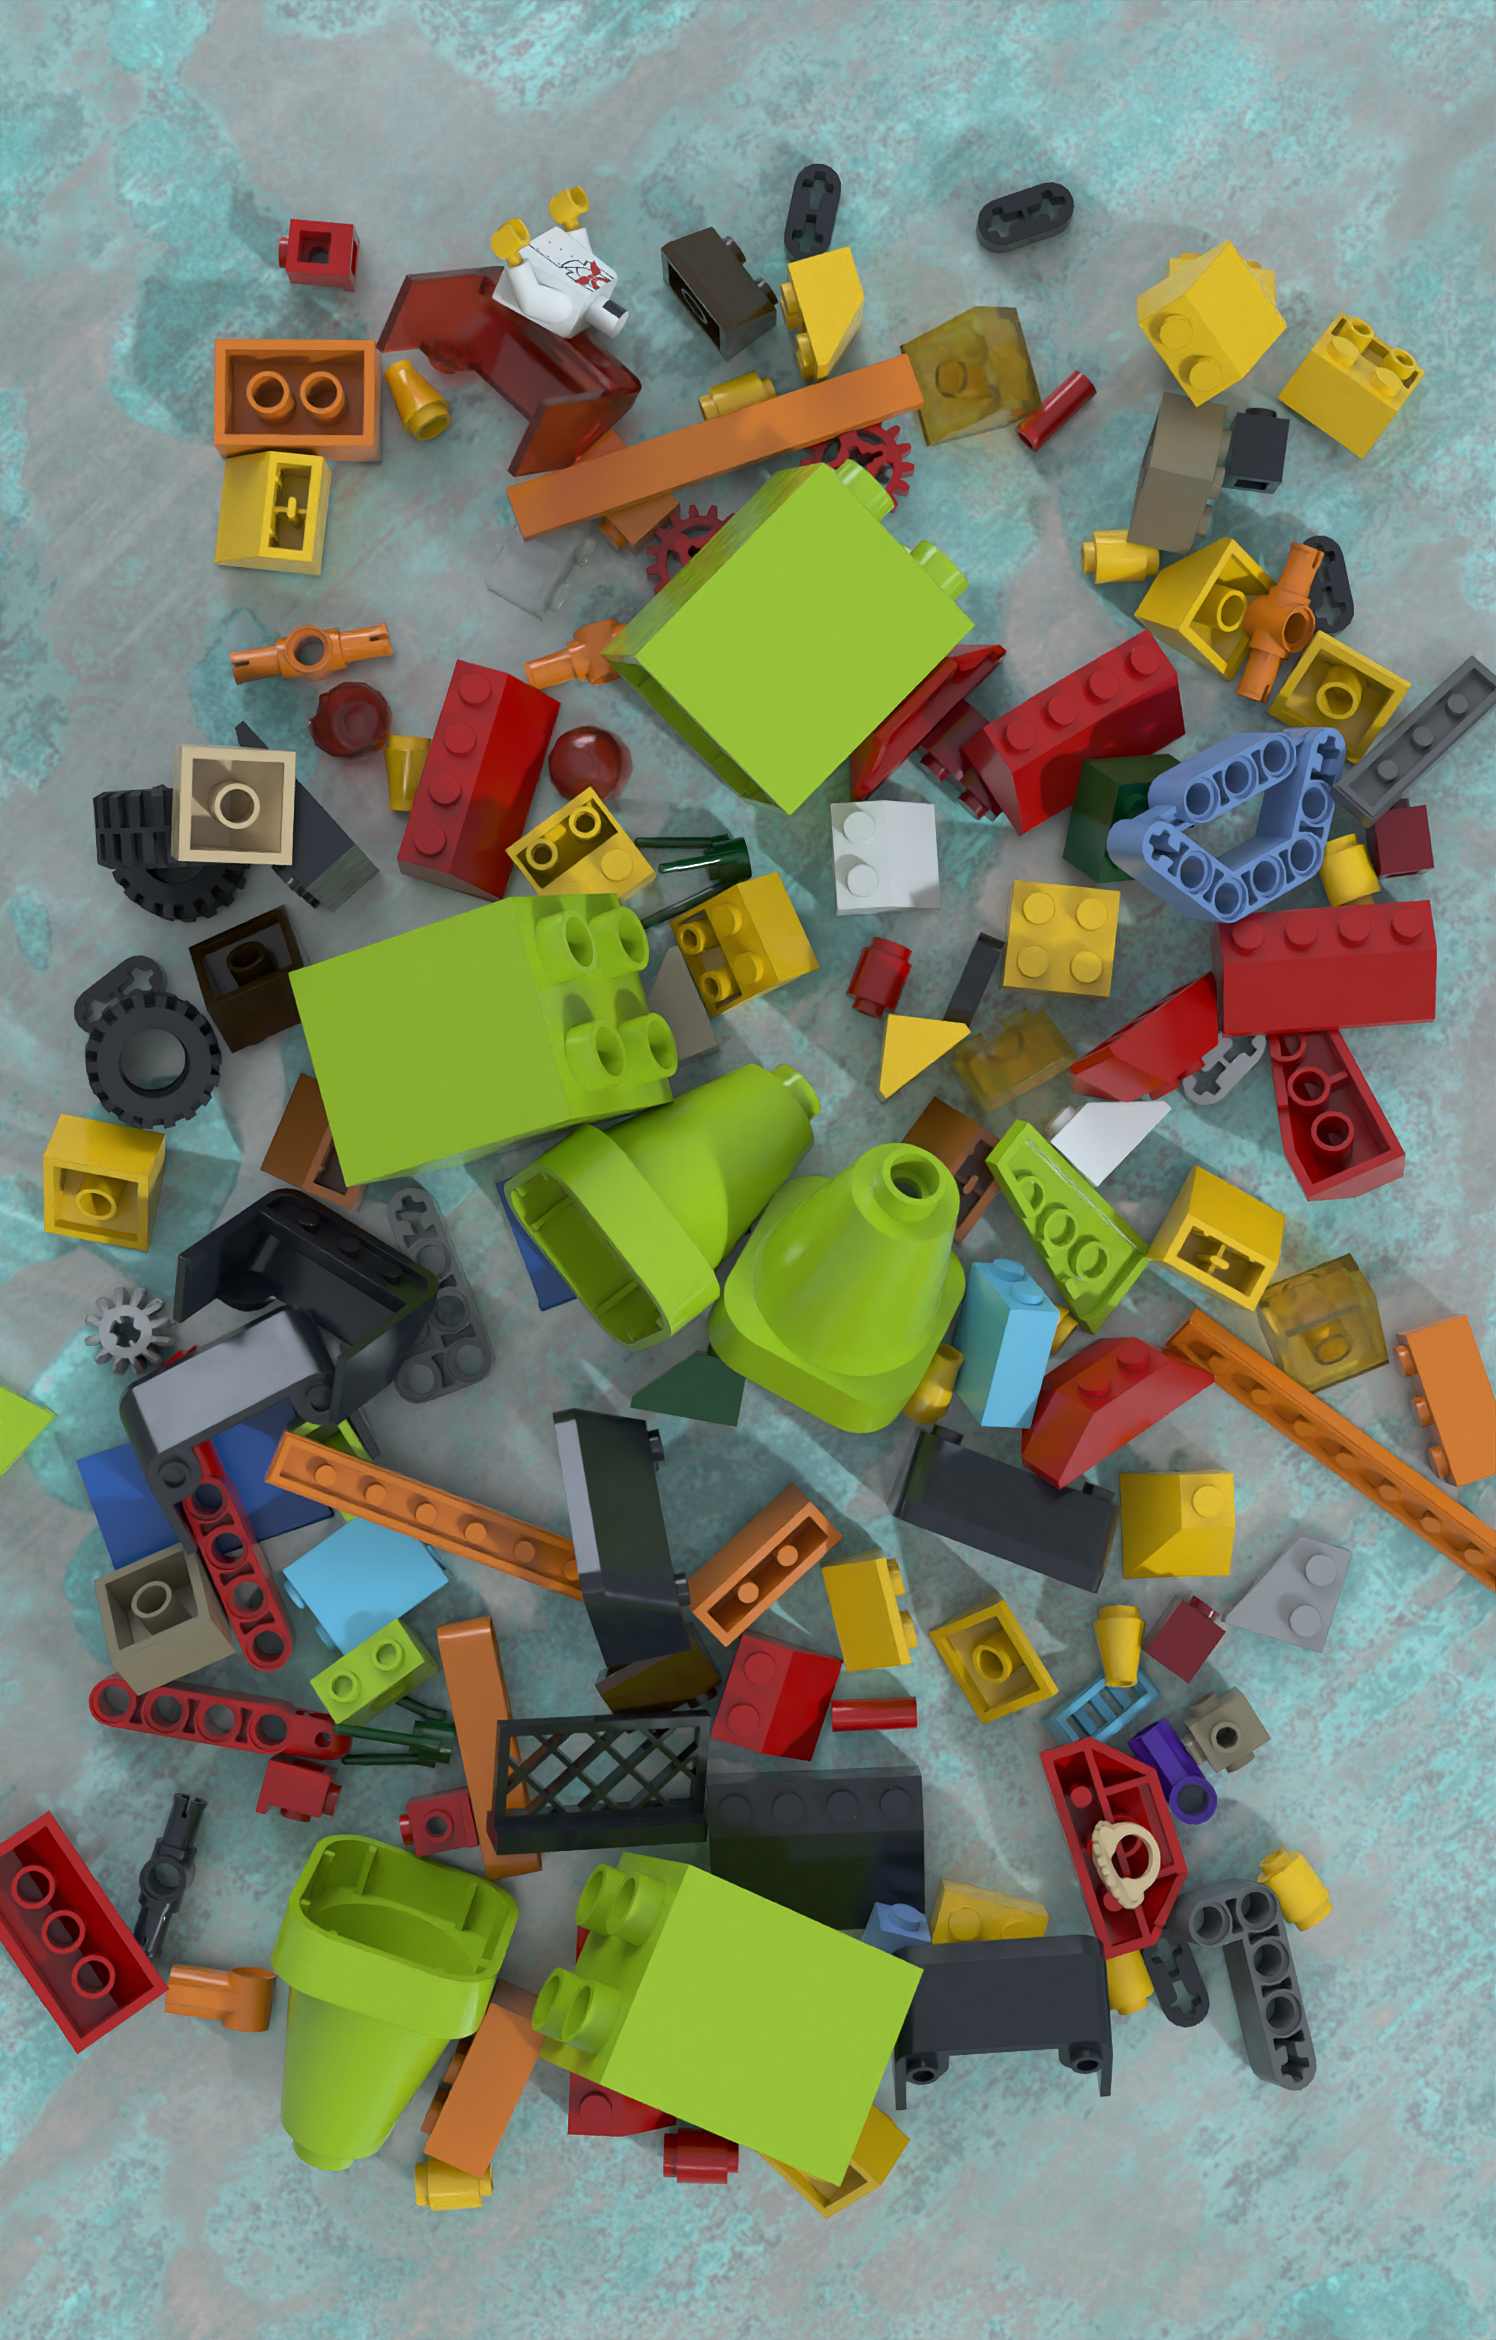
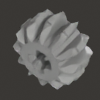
M118 1287L114 1289L115 1304L106 1297H99L95 1301L97 1308L104 1316L87 1315L85 1323L99 1328V1335L88 1336L84 1341L86 1346L102 1344L104 1347L94 1358L98 1365L105 1364L114 1356L113 1374L123 1375L130 1362L132 1371L138 1376L146 1373L147 1364L145 1357L156 1366L161 1365L165 1361L163 1354L156 1346H174L175 1338L161 1334V1328L171 1327L176 1321L173 1319V1316L157 1317V1314L166 1304L163 1298H156L146 1306L148 1298L147 1288L137 1287L130 1299L126 1288ZM130 1317L134 1318L133 1327L141 1330V1336L139 1339L129 1340V1345L126 1343L127 1335L120 1332L121 1323L131 1322Z

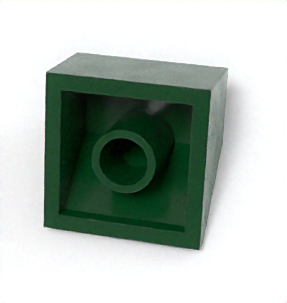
M709 1342L707 1352L696 1350L638 1390L632 1396L630 1408L737 1427L746 1377L729 1368L718 1357Z

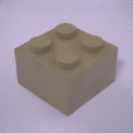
M1164 391L1140 466L1126 542L1188 556L1195 535L1205 537L1212 513V505L1206 503L1208 499H1218L1225 475V468L1216 466L1217 461L1224 462L1232 430L1223 428L1227 406L1206 401L1196 407L1189 397Z
M181 1542L93 1580L111 1664L137 1696L236 1653L227 1612L198 1546V1551L187 1555Z

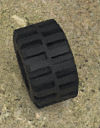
M162 784V785L154 786V787H152V789L167 788V787H166L164 784ZM223 863L205 865L192 879L176 884L163 881L157 876L154 869H116L112 874L116 883L124 888L125 891L123 893L144 910L165 920L174 922V919L189 923L196 922L197 917L204 916L208 919L217 915L216 909L221 905L228 907L235 900L231 895L236 888L243 889L247 880L242 876L245 868L250 869V864Z
M173 788L106 791L93 798L97 862L99 865L108 869H155L223 863L178 861L171 856Z
M153 990L141 991L142 994L131 996L128 994L119 998L120 1001L112 1007L110 1005L101 1012L102 1016L99 1020L93 1023L89 1031L88 1042L85 1046L86 1073L93 1094L98 1097L101 1105L108 1113L113 1112L120 1121L128 1125L131 1122L140 1124L142 1129L153 1130V1126L164 1125L166 1129L176 1126V1121L183 1118L188 1121L196 1116L195 1111L201 1105L206 1107L212 1098L211 1092L214 1086L218 1087L221 1077L219 1069L220 1064H222V1056L218 1039L210 1023L193 1004L187 1000L183 1001L177 998L175 994L168 992L160 994L154 993ZM147 1029H161L171 1033L179 1040L185 1053V1064L180 1076L170 1085L159 1089H144L134 1085L127 1079L121 1067V1053L125 1043L136 1033Z

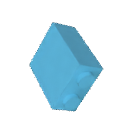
M995 1259L993 1263H972L952 1347L960 1351L964 1357V1361L959 1368L954 1390L980 1426L1030 1429L1060 1311L1047 1297L1044 1290L1027 1273L1024 1266L1009 1259Z
M359 1517L353 1518L283 1570V1573L289 1579L284 1583V1587L291 1599L301 1609L308 1605L320 1622L315 1626V1629L321 1640L332 1652L340 1649L344 1656L390 1622L404 1615L454 1576L432 1545Z

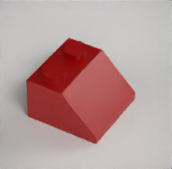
M746 1628L740 1634L710 1727V1737L761 1754L811 1762L843 1659Z

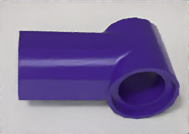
M1166 1717L1149 1724L1127 1741V1744L1138 1760L1156 1769L1168 1807L1180 1821L1191 1825H1199L1208 1821L1214 1815L1217 1808L1215 1789L1206 1779ZM1189 1784L1200 1785L1205 1791L1202 1805L1194 1810H1184L1177 1803L1179 1791Z

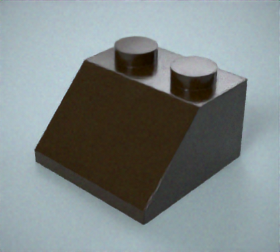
M709 227L670 241L661 248L663 281L726 362L776 325L777 309L775 305L779 302L775 293L762 277L754 281L743 266L746 258L730 236L722 239L713 227Z
M284 904L188 947L206 1010L232 1054L248 1046L257 1045L266 1038L292 1026L302 1024L288 973L312 964Z
M692 1621L686 1623L692 1650L607 1667L599 1672L595 1687L613 1714L672 1711L685 1703L692 1710L718 1695L714 1687L722 1683V1675ZM627 1730L626 1733L629 1735L636 1730Z

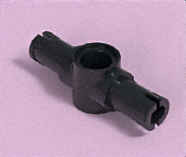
M185 1793L174 1794L173 1805L163 1837L156 1839L151 1858L143 1866L139 1876L141 1891L138 1902L142 1906L133 1935L142 1949H144L148 1938L145 1953L150 1958L161 1957V1949L172 1913L179 1912L184 1892L195 1878L196 1867L194 1860L197 1848L193 1845L208 1802L202 1798L195 1797L194 1801H191L187 1813L191 1795ZM161 1863L174 1866L179 1873V1885L168 1887L161 1884L156 1876V1866Z

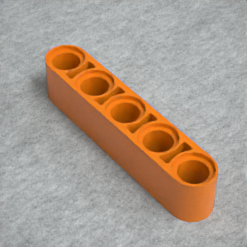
M490 1615L437 1626L438 1644L487 1878L491 1882L542 1871L541 1853L497 1856L486 1832L487 1811H491L497 1720L513 1719L492 1618ZM511 1737L509 1754L521 1765L522 1758L517 1737ZM510 1766L508 1769V1776L512 1772H514V1770ZM525 1780L507 1795L506 1809L525 1808L530 1803L527 1782Z

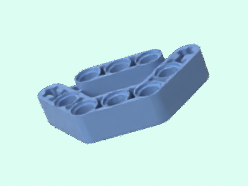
M1289 727L1282 732L1242 731L1231 735L1160 774L1153 780L1148 792L1149 810L1133 819H1121L1110 829L1107 838V851L1110 859L1115 865L1188 919L1220 923H1233L1312 878L1319 871L1336 800L1329 793L1333 785L1341 779L1346 758V744L1343 736L1335 728ZM1265 790L1255 836L1221 856L1214 858L1181 832L1195 823L1209 822Z

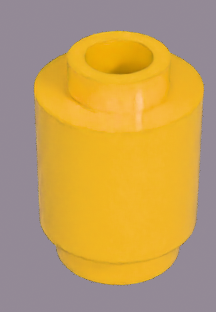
M754 370L708 388L709 394L697 399L703 419L707 421L775 398L777 395L770 378L760 379Z
M1129 529L1092 531L1090 542L1081 543L1082 573L1091 574L1093 584L1144 582L1146 576L1158 575L1159 549L1126 542Z
M1356 833L1327 842L1318 873L1330 907L1375 904L1372 895L1381 892L1382 889L1365 843L1359 844Z
M1285 1848L1277 1849L1259 1864L1262 1872L1257 1877V1883L1270 1887L1276 1893L1284 1920L1288 1924L1294 1923L1299 1931H1305L1317 1925L1333 1910L1334 1906L1328 1899L1330 1891L1300 1850L1287 1852Z
M1140 1950L1106 1960L1110 2010L1117 2009L1119 2015H1128L1145 2008L1148 2005L1147 1997L1155 1989Z
M432 2156L428 2157L427 2162L415 2163V2196L418 2207L430 2206L431 2211L483 2207L484 2196L493 2195V2170L491 2162L483 2179Z

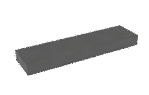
M1471 655L1336 782L1329 795L1369 829L1496 708V675Z

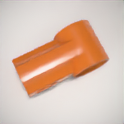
M174 1964L167 1983L169 1990L166 1991L165 2013L221 2020L224 2027L237 2031H267L270 2025L276 1974L272 1971L256 1967H233L229 1971Z

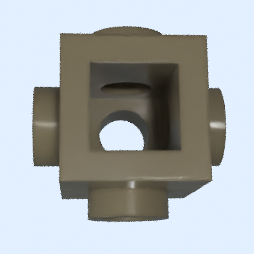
M1235 1686L1220 1696H1217L1216 1692H1211L1197 1699L1188 1707L1191 1714L1182 1719L1189 1734L1181 1739L1198 1766L1207 1761L1216 1773L1224 1768L1228 1773L1244 1767L1255 1758L1252 1751L1271 1740L1248 1700ZM1227 1727L1226 1732L1222 1736L1216 1737L1217 1732L1221 1728Z

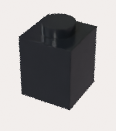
M1248 408L1245 410V413L1237 412L1229 427V430H1232L1225 458V475L1222 488L1266 494L1275 493L1282 482L1290 419L1276 418L1277 413L1275 411L1265 408Z

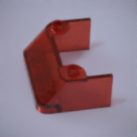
M505 266L406 275L376 344V348L381 353L419 349L428 357L429 363L435 369L446 374L474 370L530 423L507 470L513 477L555 471L573 466L633 407L642 389L640 380L588 331L584 329L570 339L563 338L492 298Z

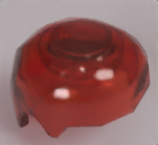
M343 682L328 692L320 694L316 712L312 718L308 719L307 723L315 746L337 760L360 762L373 757L383 748L392 729L393 713L385 696L365 682Z
M595 725L579 726L565 732L558 737L547 759L550 782L560 796L569 801L573 800L590 786L602 802L620 796L626 789L633 772L631 751L619 734Z

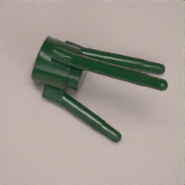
M728 834L712 837H638L634 841L635 846L639 848L706 849L703 850V856L659 864L658 872L666 874L705 868L709 881L719 880V883L642 919L640 922L644 930L706 902L738 884L739 880L752 877L751 864L744 837L729 839Z
M408 1696L403 1697L395 1704L426 1718V1722L415 1720L412 1734L356 1725L335 1724L333 1726L335 1734L409 1746L408 1752H413L348 1754L341 1758V1762L344 1765H420L435 1768L436 1762L449 1765L456 1735L455 1723L445 1721L447 1710L428 1707Z

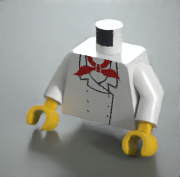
M575 186L570 190L564 189L553 196L549 202L548 209L551 217L557 223L564 225L565 232L556 226L530 241V235L525 224L519 218L514 217L501 225L493 233L490 242L492 251L500 259L507 260L493 293V299L563 338L570 339L590 325L611 339L619 334L628 319L629 312L609 299L618 281L617 274L593 255L586 227L580 228L577 217L589 209V199L582 187Z

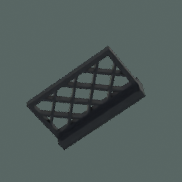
M708 1710L497 1720L491 1811H487L486 1832L496 1855L707 1842L708 1821L703 1815L711 1724V1715ZM695 1727L694 1741L678 1756L663 1743L677 1728ZM627 1730L641 1731L647 1739L626 1759L611 1745ZM573 1733H587L595 1742L574 1762L558 1748ZM534 1736L542 1745L520 1765L509 1754L510 1738ZM658 1748L671 1762L649 1782L635 1767ZM603 1751H606L620 1765L597 1785L583 1770ZM553 1754L567 1768L545 1788L530 1773L548 1756ZM691 1761H692V1770L687 1766V1764L690 1763ZM510 1766L514 1770V1772H512L508 1776V1769ZM682 1771L691 1780L690 1797L667 1799L660 1790ZM628 1774L644 1787L630 1801L615 1802L608 1795ZM578 1777L591 1792L576 1805H563L555 1796L573 1779ZM523 1780L539 1793L525 1808L506 1809L507 1795Z

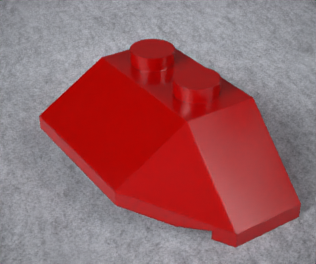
M1000 644L956 645L849 755L850 802L867 801L917 750L926 737L962 699L966 700L1003 662L1007 651Z
M1209 971L1170 991L1097 1047L1069 1066L1071 1074L1068 1075L1067 1084L1071 1092L1076 1095L1127 1103L1145 1094H1149L1152 1101L1178 1088L1181 1085L1180 1080L1202 1069L1205 1066L1202 1057L1218 1045L1217 988L1213 973Z
M1136 1337L1100 1338L1044 1375L1030 1429L1022 1428V1465L1060 1490L1213 1384L1214 1374L1168 1348Z
M1091 1736L1038 1752L1051 1801L1096 1938L1101 1940L1104 1945L1106 1960L1157 1944L1163 1930L1162 1927L1186 1879L1188 1869L1156 1769ZM1099 1821H1109L1112 1825L1120 1822L1136 1823L1149 1831L1157 1842L1161 1861L1159 1873L1152 1885L1144 1891L1143 1902L1135 1909H1126L1105 1887L1106 1885L1102 1882L1094 1865L1092 1835ZM1126 1835L1118 1842L1115 1853L1111 1857L1117 1875L1120 1878L1137 1879L1147 1870L1149 1853L1145 1843L1139 1837Z

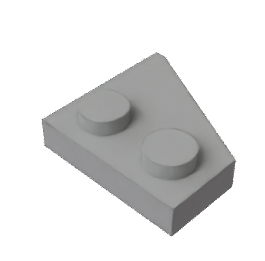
M1298 1534L1281 1552V1557L1259 1575L1253 1582L1254 1585L1233 1608L1230 1606L1224 1612L1221 1621L1234 1627L1322 1653L1352 1551Z

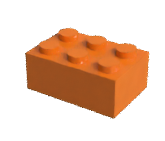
M215 339L214 446L223 460L231 457L275 451L322 456L326 461H381L382 356L375 340Z
M501 1978L498 1979L479 2029L472 2034L471 2041L460 2038L443 2078V2082L450 2084L449 2089L446 2090L438 2086L420 2129L421 2132L428 2134L423 2149L424 2153L483 2179L546 2038L545 2035L532 2029V2015L538 1995Z

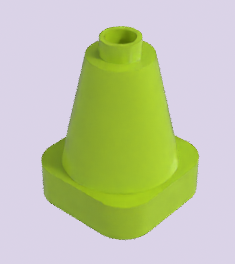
M747 1063L674 1097V1102L648 1109L603 1131L592 1125L583 1124L554 1144L505 1183L504 1193L507 1202L523 1229L598 1325L625 1349L631 1352H639L668 1340L719 1298L720 1286L715 1272L812 1148L814 1134L810 1121L820 1114V1102L807 1080L791 1066L779 1064L769 1072L759 1065Z
M886 1143L868 1150L832 1179L808 1175L797 1177L784 1183L769 1202L723 1285L719 1298L714 1302L709 1312L707 1331L710 1343L718 1357L729 1368L841 1430L852 1433H870L891 1424L921 1383L965 1291L964 1270L959 1258L951 1249L958 1218L960 1196L956 1181L948 1168L937 1157L920 1147L906 1143Z
M336 1834L327 1836L317 1842L290 1894L270 1956L274 1971L283 1981L289 1984L280 2120L285 2131L294 2139L293 2149L302 2161L321 2170L341 2171L349 2168L354 2163V2160L375 2154L382 2147L451 2039L470 2036L479 2029L519 1917V1908L516 1901L502 1887L476 1874L424 1856L417 1857L416 1853L365 1836Z

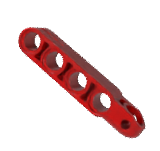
M212 1438L193 1447L201 1464L202 1478L200 1484L209 1483L218 1487L223 1497L222 1505L217 1508L204 1507L198 1501L195 1491L192 1495L182 1500L183 1508L245 1658L251 1666L258 1670L266 1672L277 1670L285 1665L295 1647V1628L236 1485L226 1473ZM222 1533L235 1534L242 1541L243 1553L235 1557L225 1556L217 1548V1536ZM243 1582L255 1583L263 1592V1602L253 1606L244 1604L237 1596V1585ZM264 1631L275 1632L283 1640L284 1649L275 1654L265 1653L257 1645L256 1637Z
M119 1672L111 1674L98 1682L89 1695V1709L92 1716L99 1723L110 1727L260 1754L284 1753L317 1760L341 1759L349 1754L352 1747V1736L339 1735L333 1732V1726L336 1723L330 1713L296 1708L290 1702L282 1699L176 1680L137 1696ZM109 1686H118L127 1692L129 1706L126 1711H116L108 1705L106 1691ZM170 1695L179 1701L182 1707V1714L179 1720L170 1721L160 1714L158 1710L160 1696ZM213 1705H224L232 1711L234 1716L232 1729L221 1730L212 1724L210 1710ZM267 1714L280 1716L287 1726L285 1738H269L262 1729L263 1716ZM322 1732L328 1733L331 1740L325 1739Z

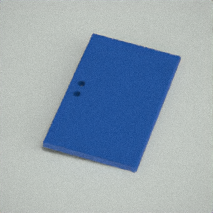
M290 1398L212 1437L224 1469L236 1485L259 1542L334 1516V1511L330 1506L264 1481L265 1474L284 1429L288 1430L286 1424L298 1417ZM130 1442L76 1460L115 1571L180 1542L152 1493ZM209 1483L200 1484L196 1489L197 1499L204 1507L217 1508L222 1505V1493L215 1485ZM222 1533L217 1536V1548L222 1554L243 1548L242 1541L235 1534Z

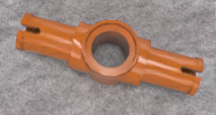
M1292 542L1287 561L1276 587L1271 586L1268 595H1260L1250 603L1244 617V630L1251 639L1248 647L1252 648L1243 676L1235 690L1236 694L1267 704L1271 688L1283 660L1288 661L1291 652L1297 653L1309 644L1315 630V616L1309 608L1311 600L1307 597L1316 571L1325 553L1307 545Z
M607 619L589 624L573 633L574 640L566 643V649L523 663L530 686L541 691L578 678L580 682L588 680L589 685L592 686L622 678L599 653L627 626V622L619 624L617 619Z
M386 622L380 623V625L340 632L339 627L322 630L315 626L303 625L294 629L288 637L276 639V645L239 652L232 651L230 652V661L235 667L232 668L237 685L281 675L284 680L301 677L308 681H322L327 679L335 670L346 669L349 662L386 655L392 656L393 652L391 643L388 640L390 635ZM311 642L323 644L324 655L318 663L303 665L299 662V653L306 644Z

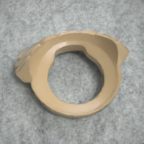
M1099 1821L1092 1835L1094 1865L1097 1868L1099 1877L1106 1885L1105 1887L1126 1909H1135L1143 1902L1144 1891L1152 1885L1159 1873L1161 1861L1157 1842L1149 1831L1136 1823L1120 1822L1112 1825L1109 1821ZM1126 1835L1139 1837L1148 1849L1149 1864L1147 1870L1137 1879L1120 1878L1111 1861L1118 1842Z

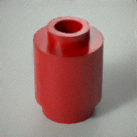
M872 937L869 947H863L845 994L854 1000L852 1009L876 1019H881L884 1012L895 1013L912 965L908 962L912 951L890 940Z
M678 2128V2133H664L663 2177L677 2178V2183L727 2184L728 2173H738V2143L703 2128Z

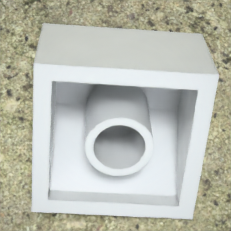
M879 800L833 803L830 805L829 820L836 916L941 909L934 804Z
M1165 1101L1129 1103L1092 1102L1083 1104L1076 1109L1069 1104L1067 1107H1063L1043 1130L1049 1135L1046 1141L1093 1188L1099 1186L1172 1108Z

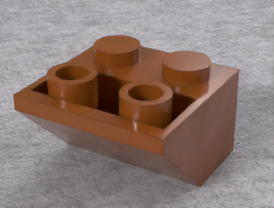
M300 1073L260 1170L347 1209L358 1211L370 1183L346 1187L318 1081L313 1077Z
M934 1096L901 1143L914 1145L930 1152L948 1168L954 1177L959 1190L960 1206L953 1242L961 1244L1001 1190L985 1162L1000 1139Z

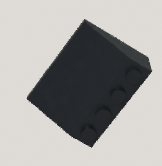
M244 721L235 727L240 747L269 749ZM295 777L292 865L273 864L271 868L293 892L295 891L299 897H302L314 909L323 904L329 910L335 912L380 870Z
M919 1766L708 1774L707 1800L710 1868L712 1875L835 1930L866 1929L875 1902L891 1906L905 1904L925 1914L922 1775Z

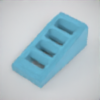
M1138 1664L1137 1685L1131 1687L1139 1697L1131 1701L1121 1687L1105 1685V1672L1103 1670L1056 1707L1041 1722L1059 1745L1080 1739L1066 1721L1070 1716L1087 1737L1091 1736L1105 1743L1158 1698L1161 1692ZM1105 1688L1121 1708V1711L1116 1715L1098 1693L1101 1689ZM1086 1702L1090 1704L1104 1722L1101 1727L1098 1728L1081 1707Z

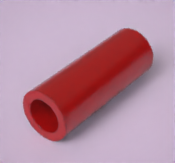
M1075 370L1015 428L1019 439L1030 450L1037 452L1097 394L1094 385L1084 374Z
M916 1696L831 1700L832 1732L917 1729Z

